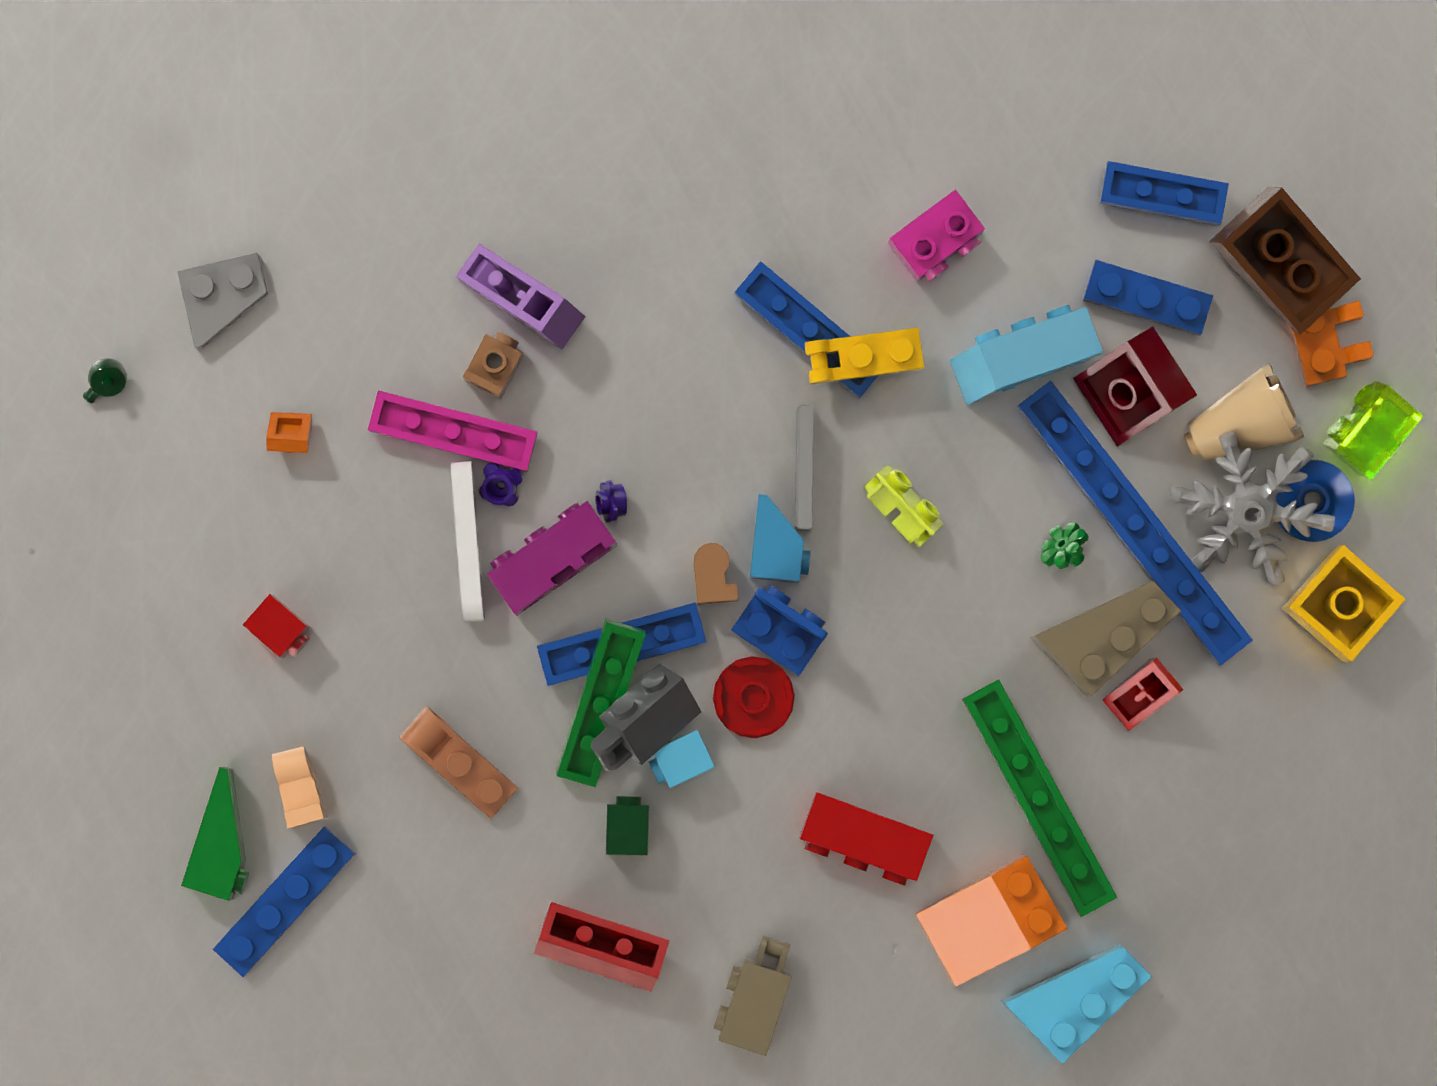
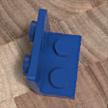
M770 585L767 591L759 587L731 631L797 676H800L820 644L829 634L822 629L826 622L806 608L802 614L796 612L788 606L791 598Z

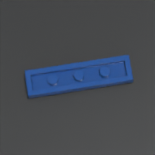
M761 261L734 292L739 299L804 353L805 342L851 337ZM838 352L826 354L828 368L840 367ZM878 376L839 382L860 399Z
M696 602L622 622L623 624L645 630L646 635L637 662L707 643ZM602 628L537 646L547 686L587 676Z
M324 826L212 950L242 977L246 976L356 853Z

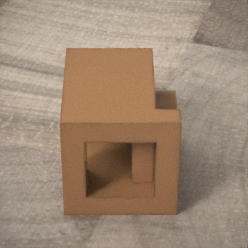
M498 331L494 338L485 334L468 369L463 375L464 380L502 399L524 356L522 352L516 350L519 342ZM492 354H498L502 357V364L496 369L487 366V359Z

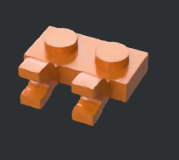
M1360 301L1332 309L1329 308L1301 335L1291 327L1306 387L1346 378L1345 365L1369 360L1374 357L1370 341L1340 348L1335 326L1361 320L1364 315Z

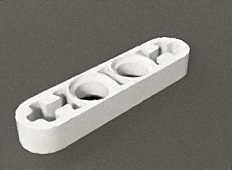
M472 461L452 462L451 479L463 621H484L485 610Z

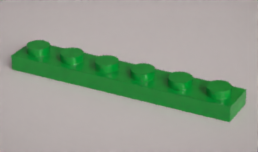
M998 679L962 698L1079 916L1083 917L1116 899L1117 896L1000 680Z

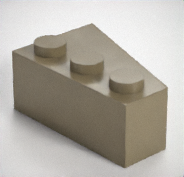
M1152 581L1030 638L1086 697H1091L1166 627L1181 610Z

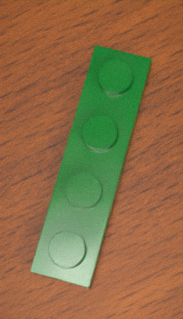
M605 618L556 769L557 777L596 788L602 766L591 748V742L605 729L599 716L614 701L627 692L646 635L645 630Z

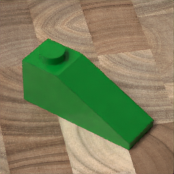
M219 767L181 886L230 901L234 899L235 893L242 895L248 880L249 871L243 869L246 856L233 770L227 767Z

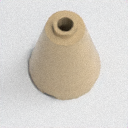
M1270 363L1259 368L1188 423L1190 432L1184 434V437L1194 457L1201 454L1205 461L1216 459L1217 457H1225L1226 454L1219 436L1231 431L1235 432L1241 453L1248 447L1253 451L1295 442L1304 438L1301 426L1293 430V428L1297 427L1294 419L1296 415L1277 375L1271 378L1268 377L1273 374V367Z

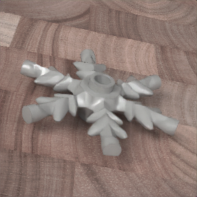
M1226 432L1220 435L1219 439L1227 458L1217 457L1216 462L1231 473L1223 478L1236 484L1235 492L1230 496H1223L1216 485L1212 493L1204 484L1194 481L1195 491L1173 485L1170 502L1191 504L1187 511L1189 515L1197 514L1209 509L1208 517L1213 516L1220 510L1228 515L1229 520L1226 526H1212L1217 534L1204 536L1197 540L1199 544L1206 546L1192 560L1200 572H1203L1216 556L1219 557L1221 563H1225L1228 559L1230 543L1235 548H1238L1237 535L1241 532H1247L1255 538L1248 551L1257 549L1253 560V569L1256 570L1264 565L1269 584H1281L1285 581V577L1278 560H1287L1288 555L1273 544L1280 542L1281 539L1269 534V526L1274 522L1281 521L1286 531L1290 532L1292 524L1306 537L1311 536L1309 527L1327 532L1333 531L1335 516L1314 514L1313 512L1318 506L1316 503H1310L1295 509L1297 500L1284 508L1276 502L1278 492L1293 491L1287 484L1299 482L1307 478V474L1299 472V470L1314 457V454L1304 445L1294 453L1288 462L1283 454H1279L1276 461L1275 474L1267 469L1268 483L1258 486L1250 480L1256 470V466L1247 469L1252 455L1251 448L1248 447L1241 453L1235 432ZM1249 508H1257L1258 510H1260L1256 513L1246 512Z

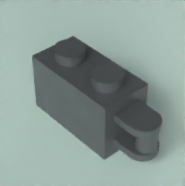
M658 664L599 716L605 729L593 739L591 748L606 771L619 768L629 758L643 765L702 711L684 679L663 665Z

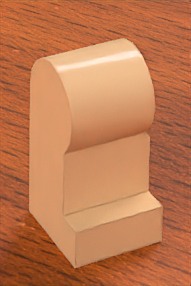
M305 746L272 754L274 773L281 794L287 828L328 818L316 774L312 770Z

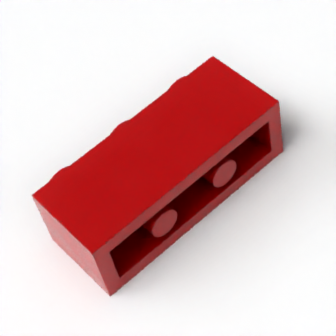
M815 792L799 839L807 841L805 850L827 858L830 850L845 855L844 864L865 872L870 864L884 870L882 878L905 886L908 879L917 882L934 835Z
M551 902L533 954L652 992L658 980L670 940Z

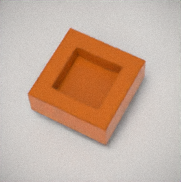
M271 412L266 436L267 451L308 453L312 431V414Z

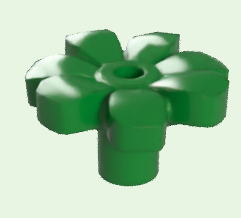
M1069 522L1065 529L1060 525L1054 526L1049 531L1053 540L1047 539L1042 544L1041 552L1043 553L1040 557L1041 561L1048 567L1055 564L1059 569L1067 568L1069 564L1074 567L1080 565L1084 560L1083 547L1081 545L1088 541V534L1084 529H1080L1076 522Z

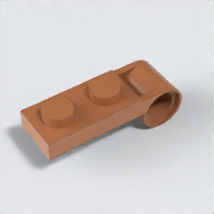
M427 706L399 736L410 749L490 819L518 789L510 779Z

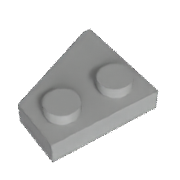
M258 253L177 271L196 349L204 348L208 341L226 326L229 327L239 319L244 311L249 307H253L268 295Z

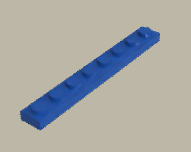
M1050 380L1020 403L1017 407L1151 580L1181 610L1179 616L1218 666L1224 664L1251 643L1253 639L1052 381Z

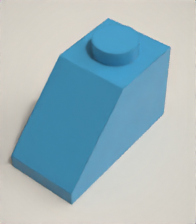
M759 494L750 578L799 583L800 574L808 575L811 551L803 550L804 540L767 495Z

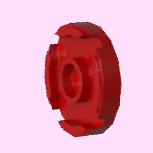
M750 656L734 661L722 671L715 683L713 703L717 717L728 730L740 737L757 739L772 735L785 725L793 711L795 693L791 679L781 666L767 658Z

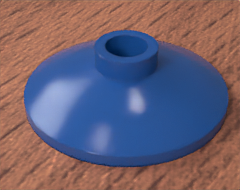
M1310 460L1299 470V472L1306 473L1307 478L1299 482L1287 484L1293 491L1278 492L1276 502L1284 508L1297 500L1295 507L1297 509L1306 505L1304 502L1306 494L1309 492L1318 493L1320 501L1313 513L1335 516L1333 531L1327 532L1309 527L1311 536L1306 537L1292 524L1290 532L1286 531L1281 521L1278 524L1285 532L1296 539L1318 542L1332 538L1345 528L1354 511L1355 496L1349 479L1338 467L1326 461Z

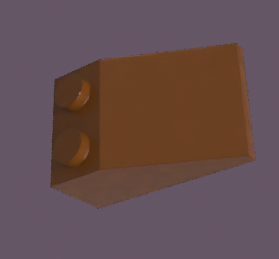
M1267 187L1209 241L1233 270L1300 335L1361 280L1282 187Z

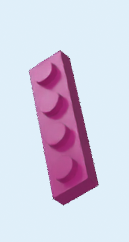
M379 390L368 426V431L489 463H496L524 472H528L538 434L537 431Z

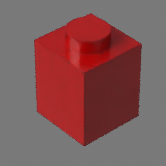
M269 594L243 623L246 629L280 658H285L288 653L295 657L310 640L305 634L311 627L272 594Z

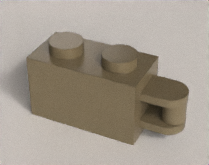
M763 935L755 961L752 962L744 959L742 967L733 966L726 989L733 991L729 1007L720 1006L713 1028L720 1031L719 1041L764 1056L767 1055L792 978L791 974L783 972L791 944ZM764 953L779 958L776 969L761 965Z

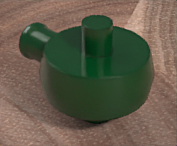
M109 358L95 362L88 374L90 388L83 393V398L92 404L99 395L111 397L119 394L124 389L127 381V373L123 365L117 360Z

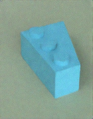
M1065 305L1047 312L1048 319L1036 323L1034 317H1030L1012 324V332L1000 335L999 330L995 329L975 337L977 342L975 346L950 359L966 405L978 402L980 399L993 393L1005 392L1015 388L1016 385L1036 378L1040 379L1086 362L1103 353L1086 306L1071 311L1070 306Z
M1117 944L1001 1001L1063 1064L1152 976L1123 946Z

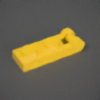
M919 327L804 343L806 356H810L812 370L808 371L810 384L924 369ZM838 352L840 367L828 368L826 354Z

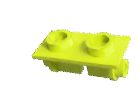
M888 464L864 486V489L868 492L866 497L885 517L897 507L901 514L892 524L910 544L914 541L920 547L944 523L939 519L940 514L936 507L926 499L921 500L911 489L912 483L902 471L893 469Z

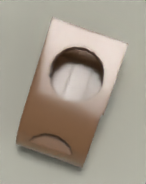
M704 544L694 555L697 605L738 601L737 583L726 584L725 574L729 568L730 559L728 552L719 544Z

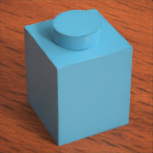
M698 730L664 745L654 754L655 759L649 761L658 783L661 784L667 781L669 788L715 767Z

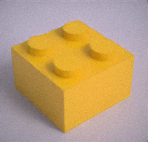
M1340 545L1330 552L1282 609L1337 658L1346 663L1354 660L1406 599L1346 546Z

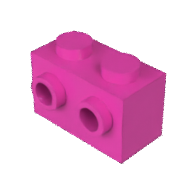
M955 189L890 237L888 244L916 282L925 276L929 281H932L949 268L945 261L957 252L964 257L982 243L978 237L983 234L985 228Z

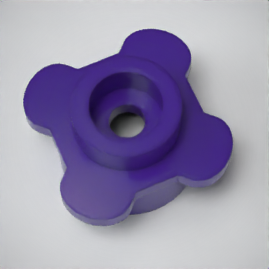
M488 463L483 469L485 480L479 488L480 496L494 505L514 506L519 499L516 492L518 485L523 480L522 473L515 468L507 470L500 468L496 463ZM497 482H503L504 487H499Z
M611 480L600 483V490L596 491L595 494L597 512L599 515H603L606 523L617 521L618 517L625 516L627 513L625 489L622 484H613Z

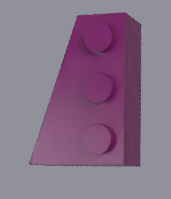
M588 501L581 506L577 502L557 516L560 521L548 530L542 526L524 539L527 545L515 554L508 550L490 563L493 570L487 573V575L516 616L618 546Z

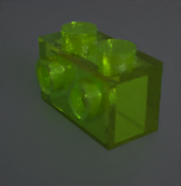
M1378 381L1364 386L1354 398L1355 405L1346 416L1339 417L1328 430L1329 437L1323 443L1324 446L1358 475L1370 480L1374 478L1424 417L1389 385Z

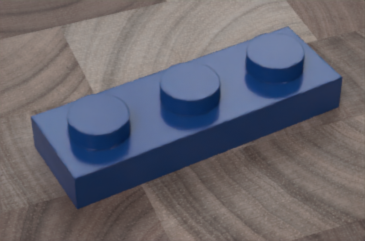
M1108 161L1106 163L1099 203L1220 226L1222 224L1229 183Z
M1099 260L1094 261L1083 301L1198 336L1202 335L1213 299L1211 294Z

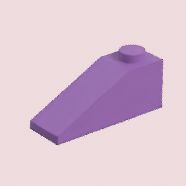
M481 244L477 245L455 276L561 350L586 317L564 297Z

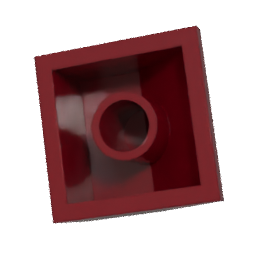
M1153 326L1128 340L1073 378L1117 447L1197 396V393Z

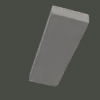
M799 405L796 410L795 529L797 531L812 530L814 405Z

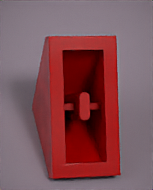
M1152 658L1105 696L1102 701L1124 727L1130 731L1184 689L1157 658Z

